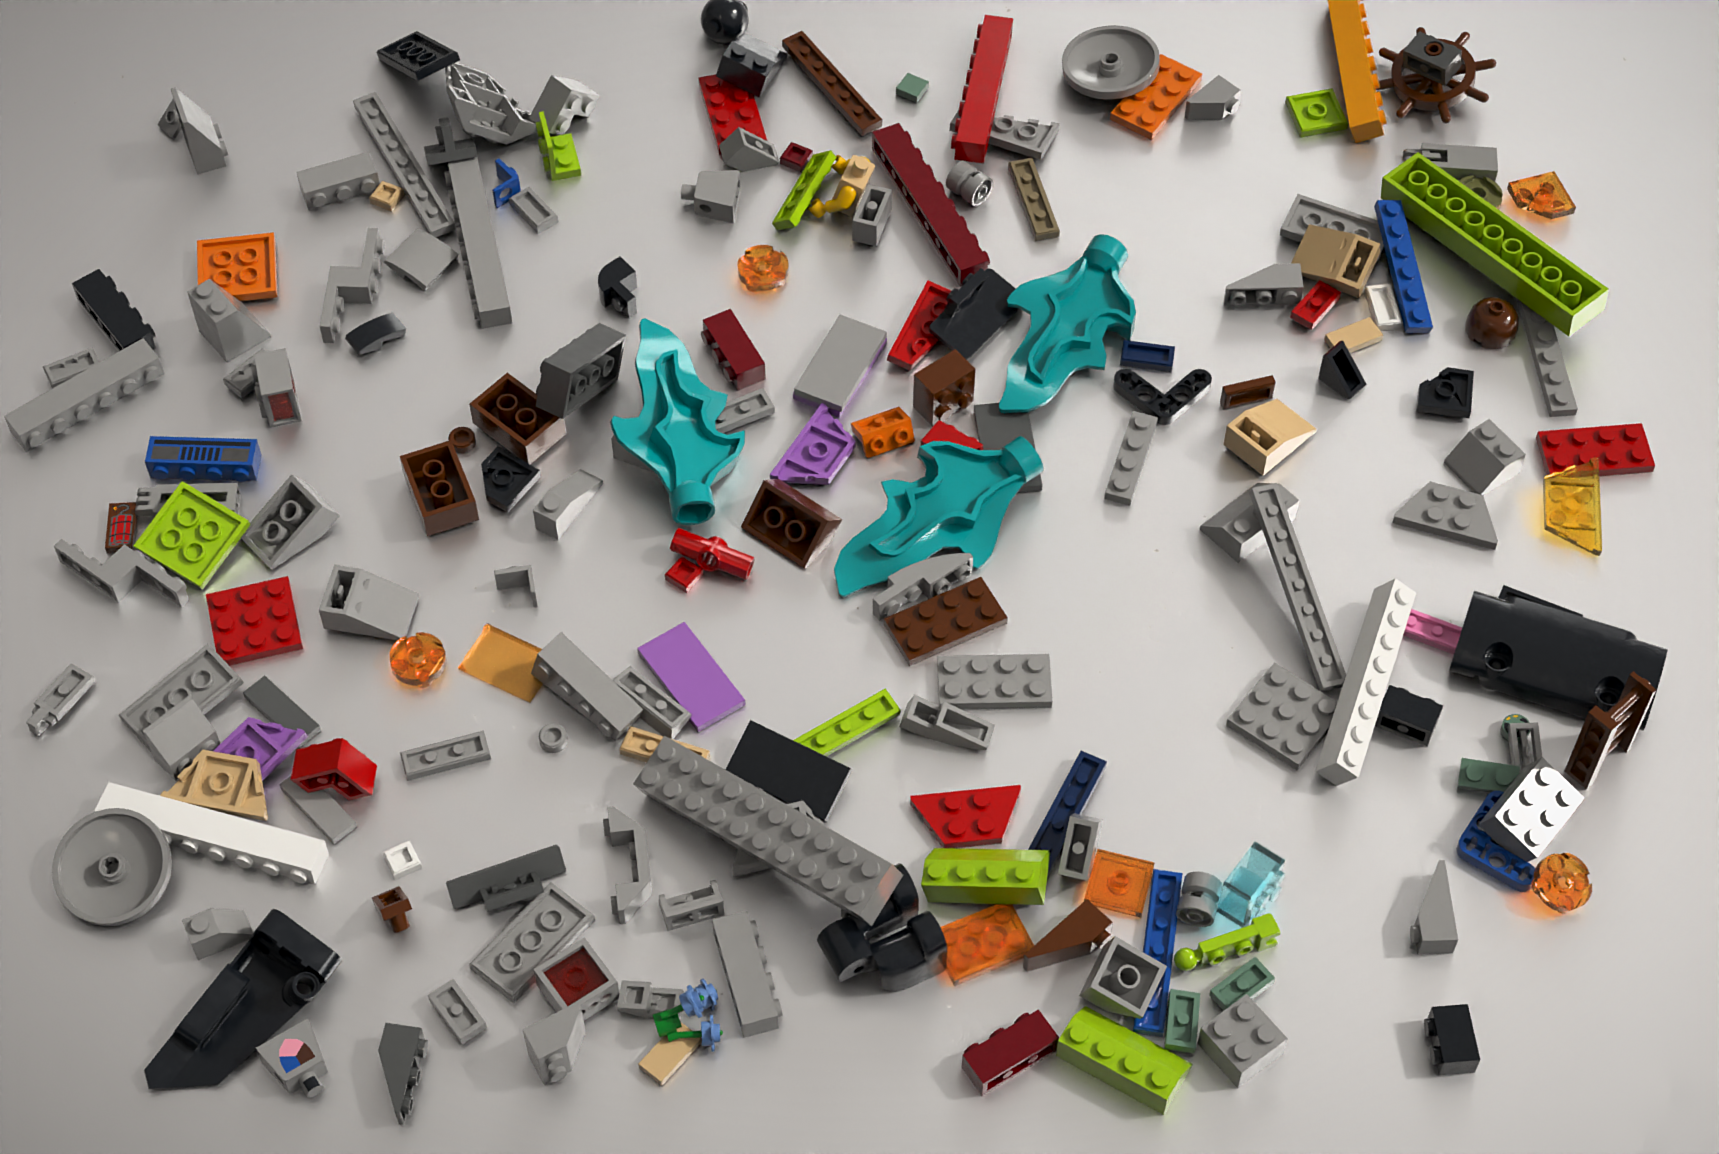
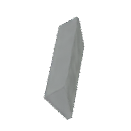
M631 666L613 679L643 709L640 718L662 736L665 735L670 739H674L691 718L692 714Z

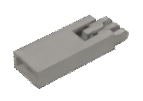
M1422 143L1421 149H1405L1403 151V162L1419 152L1455 179L1460 180L1470 175H1477L1476 178L1483 179L1484 176L1495 182L1497 177V148Z
M238 483L188 484L238 514L240 501ZM179 484L156 485V487L139 488L135 514L138 516L155 517Z

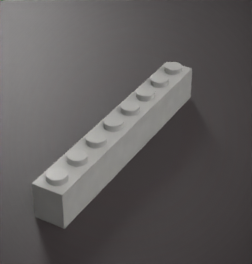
M473 157L448 162L449 171L444 173L447 187L452 186L453 188L448 190L451 205L456 204L457 207L453 208L452 212L455 224L460 223V227H456L458 241L464 242V246H460L462 260L468 261V265H464L466 279L472 280V284H468L470 299H476V303L472 304L474 318L480 319L482 329L511 324V310L478 158Z

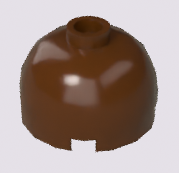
M1498 297L1484 298L1474 304L1465 322V331L1470 340L1474 342L1475 339L1480 342L1483 348H1504L1517 335L1519 317L1513 305L1508 301Z

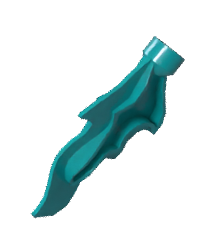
M1096 235L1090 241L1083 256L1069 268L1050 276L1023 283L1010 294L1007 299L1008 307L1019 308L1030 314L1031 327L1007 366L1006 389L999 402V411L1001 413L1030 412L1046 405L1055 397L1067 378L1075 371L1086 368L1105 370L1107 355L1102 339L1106 331L1117 332L1126 340H1131L1135 325L1136 309L1134 300L1118 277L1128 259L1127 249L1119 240L1109 235Z
M644 318L641 319L639 324L640 344L635 358V368L642 392L643 408L639 417L624 419L614 416L610 421L611 428L617 442L658 475L669 494L673 520L678 524L687 526L701 524L708 521L715 514L711 486L732 471L745 445V430L729 435L716 430L715 421L723 412L728 395L710 390L700 382L689 352L683 342L669 329Z
M1018 436L1000 450H977L949 441H932L920 446L917 458L923 462L926 468L925 476L912 483L894 479L882 481L881 485L888 499L887 510L879 519L853 537L840 551L834 567L839 596L846 598L866 587L888 582V576L911 564L928 559L942 549L958 548L962 553H970L973 556V569L978 570L992 555L1001 522L1009 503L1024 484L1044 471L1043 463L1034 447L1022 436Z

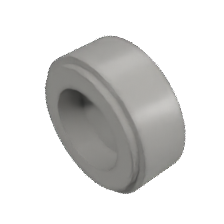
M556 723L544 726L539 732L540 746L549 753L562 751L568 743L566 729Z

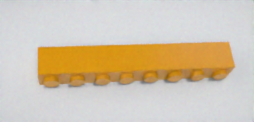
M1328 0L1349 127L1354 141L1358 143L1383 136V125L1387 124L1384 110L1379 108L1383 106L1381 93L1376 91L1377 88H1380L1377 74H1373L1377 67L1374 56H1370V53L1374 52L1371 39L1366 37L1370 35L1368 22L1363 20V18L1367 17L1364 3L1360 4L1362 0Z

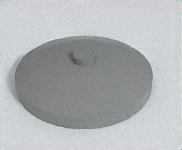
M1109 25L1087 30L1076 36L1067 45L1062 56V70L1067 83L1077 92L1097 99H1120L1144 90L1154 81L1160 67V55L1155 42L1145 33L1126 26Z
M109 808L93 812L75 823L63 836L56 849L52 865V879L57 896L71 913L94 925L117 926L136 920L147 913L159 901L168 885L172 869L170 846L160 828L138 812L124 808Z

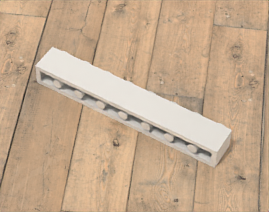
M1396 578L1374 588L1315 772L1336 786L1359 777L1416 596L1413 590Z
M108 782L94 812L109 808L133 810L155 823L165 835L169 845L181 847L184 851L192 854L197 852L207 854L217 861L229 860L243 868L254 867L262 869L265 873L272 876H277L278 874L287 876L298 883L309 882L316 884L329 855L325 840Z

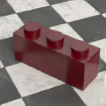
M731 309L703 319L702 340L706 346L710 345L715 362L717 364L721 363L726 380L729 383L732 382L737 391L766 379L765 362Z
M1039 1009L1031 1014L1024 1013L1010 1027L1006 1029L999 1028L990 1035L988 1040L981 1044L974 1043L969 1046L962 1055V1069L981 1096L1056 1052L1059 1036Z

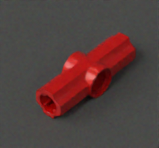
M681 528L676 530L670 545L671 551L696 560L700 568L710 572L719 569L745 580L748 579L755 561L753 556L729 548L727 543L720 537L713 536L706 539Z

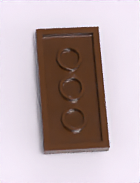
M979 577L884 618V626L908 665L911 666L1007 624L1008 617L982 577Z

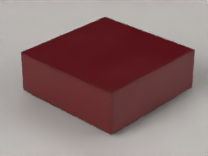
M791 142L779 158L780 164L802 173L813 155V150Z

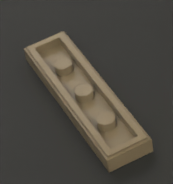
M1033 158L1008 162V169L1034 240L1040 241L1059 237L1060 230Z

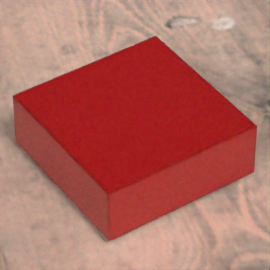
M681 556L665 573V580L687 593L704 575L703 569Z

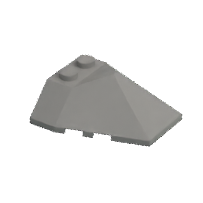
M457 62L445 67L446 91L456 118L466 134L473 137L476 135L482 136L494 144L500 142L508 145L537 132L535 122L529 118L531 113L520 110L517 107L519 102L515 98L509 100L504 95L506 90L490 74Z

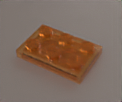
M996 904L941 927L947 943L946 972L954 986L1022 959L1024 954L1034 946L1012 904Z

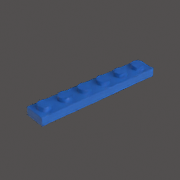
M1377 200L1374 208L1405 333H1430L1433 325L1401 200Z

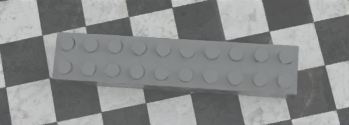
M665 735L633 783L646 796L870 926L873 925L903 877V874L890 862Z

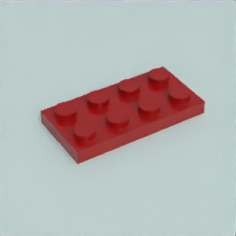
M716 74L698 77L700 91L719 155L721 154L719 145L738 127L767 141L753 94L716 77Z
M1642 423L1538 431L1536 436L1548 480L1653 472L1655 468Z

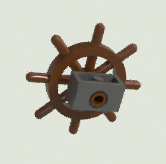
M1419 27L1416 30V36L1399 54L1385 47L1379 50V55L1392 61L1393 64L1391 78L1379 80L1380 88H1377L1376 91L1388 88L1394 89L1398 98L1404 102L1396 112V116L1400 119L1404 118L1412 108L1424 111H1439L1442 122L1447 124L1451 121L1449 108L1461 103L1468 96L1482 103L1489 100L1487 93L1474 88L1476 71L1492 69L1496 66L1497 62L1495 59L1474 61L1469 51L1463 47L1470 39L1468 32L1461 33L1456 41L1453 42L1427 35L1425 29ZM1405 68L1413 72H1416L1414 74L1402 76V73ZM1465 74L1461 82L1452 78L1456 75ZM1421 82L1415 90L1408 86L1409 84ZM1442 86H1447L1452 90L1444 93ZM1428 89H1430V90H1433V93H1434V94H1424V93H1425Z

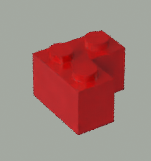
M336 738L329 742L312 744L309 747L297 749L290 780L307 793L333 788L350 801L372 795L377 765L367 758L365 754L353 747L347 740Z

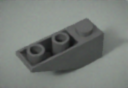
M385 1023L378 1052L398 1123L404 1125L406 1114L410 1115L412 1112L414 1098L411 1094L413 1086H418L420 1081L421 1068L418 1067L420 1059L426 1057L428 1040H425L422 1028Z

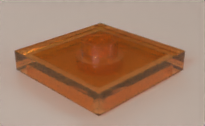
M1097 849L1084 901L1088 899L1096 907L1141 918L1155 863Z

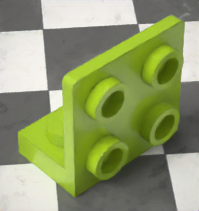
M544 111L539 112L540 121L535 122L538 137L542 136L541 139H538L540 154L546 155V157H542L545 172L550 171L552 181L581 176V168L572 134L550 137Z

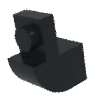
M619 256L605 265L598 275L600 301L604 308L613 304L617 311H622L630 318L637 313L636 299L631 291L637 288L636 271Z

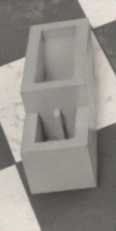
M914 694L907 703L899 727L946 744L986 750L995 725L946 702L939 706Z

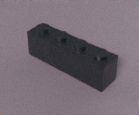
M97 269L72 283L78 301L118 351L125 349L142 338L153 350L156 349L153 341L156 335L152 327L148 323L144 324L142 322L143 319L139 311L135 307L131 308L129 306L130 303L126 295L122 291L118 292L116 290V284L110 276L106 277L100 269Z

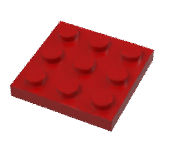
M288 576L206 594L215 649L229 666L303 649Z

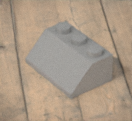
M1257 483V484H1255L1253 487H1258V486H1263V485H1268V484H1273V483ZM1278 484L1292 522L1296 519L1300 500L1281 484ZM1251 488L1200 526V530L1237 563L1266 542L1249 494Z

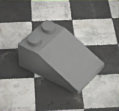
M176 87L171 88L184 138L197 174L226 167L224 156H227L228 152L224 141L219 142L218 140L222 138L218 124L213 125L209 114Z
M291 474L250 522L251 525L241 539L273 570L321 538L340 515L308 483Z

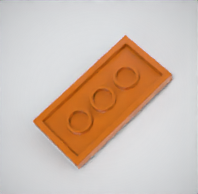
M1160 54L1159 72L1154 81L1144 90L1124 97L1110 113V120L1152 140L1202 81V73Z

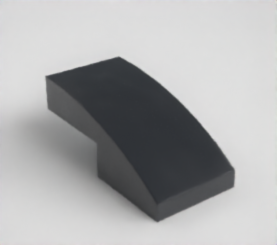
M392 312L358 326L346 334L345 339L358 355L381 350L384 341L404 337L407 328Z

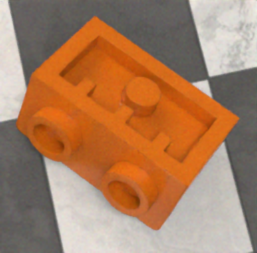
M900 407L851 423L852 432L862 442L864 455L867 458L915 441L911 418Z

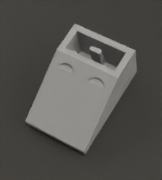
M334 565L319 613L324 629L405 641L419 593L363 569Z

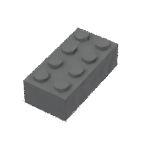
M598 323L578 338L573 339L565 347L560 348L550 357L545 358L540 366L541 378L536 389V407L564 419L617 381L626 334Z

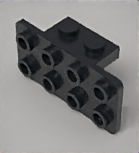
M980 268L974 275L972 273L968 274L961 283L962 287L959 290L954 288L946 298L948 303L944 311L929 326V332L950 350L956 349L966 360H969L1019 310V308L1008 307L1007 305L1008 297L1016 288L991 268L985 271Z

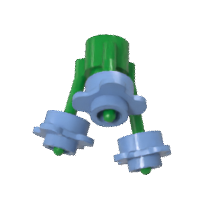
M701 979L700 985L695 988L688 985L687 991L679 995L680 1005L652 1015L659 1037L667 1035L669 1042L683 1038L702 1037V1046H711L712 1052H715L714 1042H720V1036L723 1034V1031L720 1030V1024H713V1015H710V1021L701 1022L700 1031L677 1032L676 1030L682 1027L678 1013L685 1011L689 1017L697 1015L700 1018L702 1017L701 1012L705 1009L715 1010L714 1006L717 1005L716 1001L718 1000L717 990L711 983L707 985L706 981Z

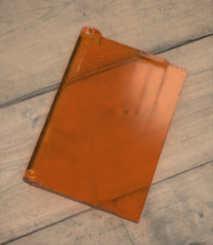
M489 623L485 624L482 634L458 667L459 670L529 703L543 685L540 680L531 674L537 654L542 649Z

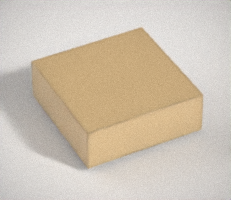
M381 181L369 199L371 204L393 211L405 193L403 188Z

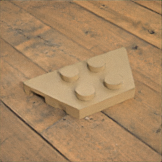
M202 750L193 759L192 764L177 776L179 780L168 792L164 790L160 794L162 797L225 814L263 821L268 819L260 763L257 759Z

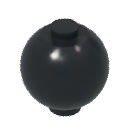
M709 0L704 6L701 13V26L704 33L712 41L720 44H729L747 30L749 17L748 9L744 2L740 0Z

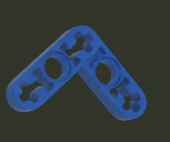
M1493 791L1488 794L1461 835L1456 847L1457 854L1465 862L1520 892L1529 891L1533 888L1538 876L1535 867L1491 842L1493 839L1477 827V822L1485 817L1504 793L1502 791ZM1470 843L1475 845V848L1471 851L1466 849ZM1485 850V851H1487V852H1486V854H1485V856H1484V859H1482V858H1480V856L1482 855L1483 851ZM1493 856L1500 857L1505 865L1500 868L1494 867L1490 864L1489 858ZM1509 866H1514L1513 869H1511L1510 874H1508L1507 871L1509 869ZM1525 873L1528 875L1527 878L1523 881L1520 880L1518 877Z

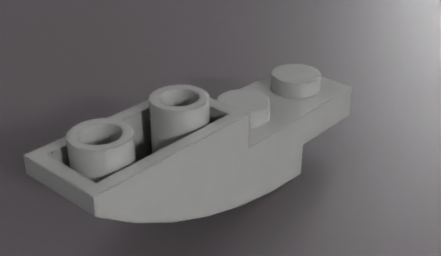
M970 553L941 555L919 561L888 576V589L873 598V615L880 621L887 615L895 614L907 602H913L918 599L921 593L930 599L946 592L951 585L958 581H963L970 576L973 568V556Z

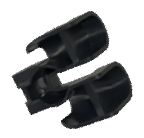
M901 863L894 866L903 874V877L872 926L841 909L842 919L828 925L818 935L817 942L840 982L864 971L873 972L880 970L881 987L889 991H900L937 976L946 970L947 943L939 923L930 911H925L918 915V893L910 874ZM906 926V928L902 929L901 931L896 932L872 944H870L868 940L876 934L884 936L896 929Z

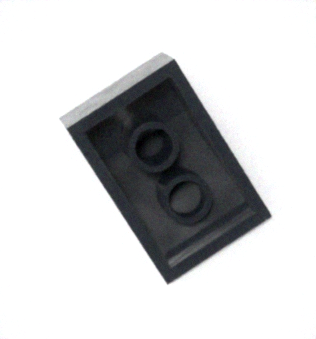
M744 33L733 40L723 53L716 77L760 97L788 54Z

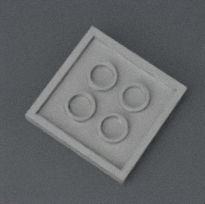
M1274 662L1229 716L1226 725L1298 770L1328 733L1337 701Z

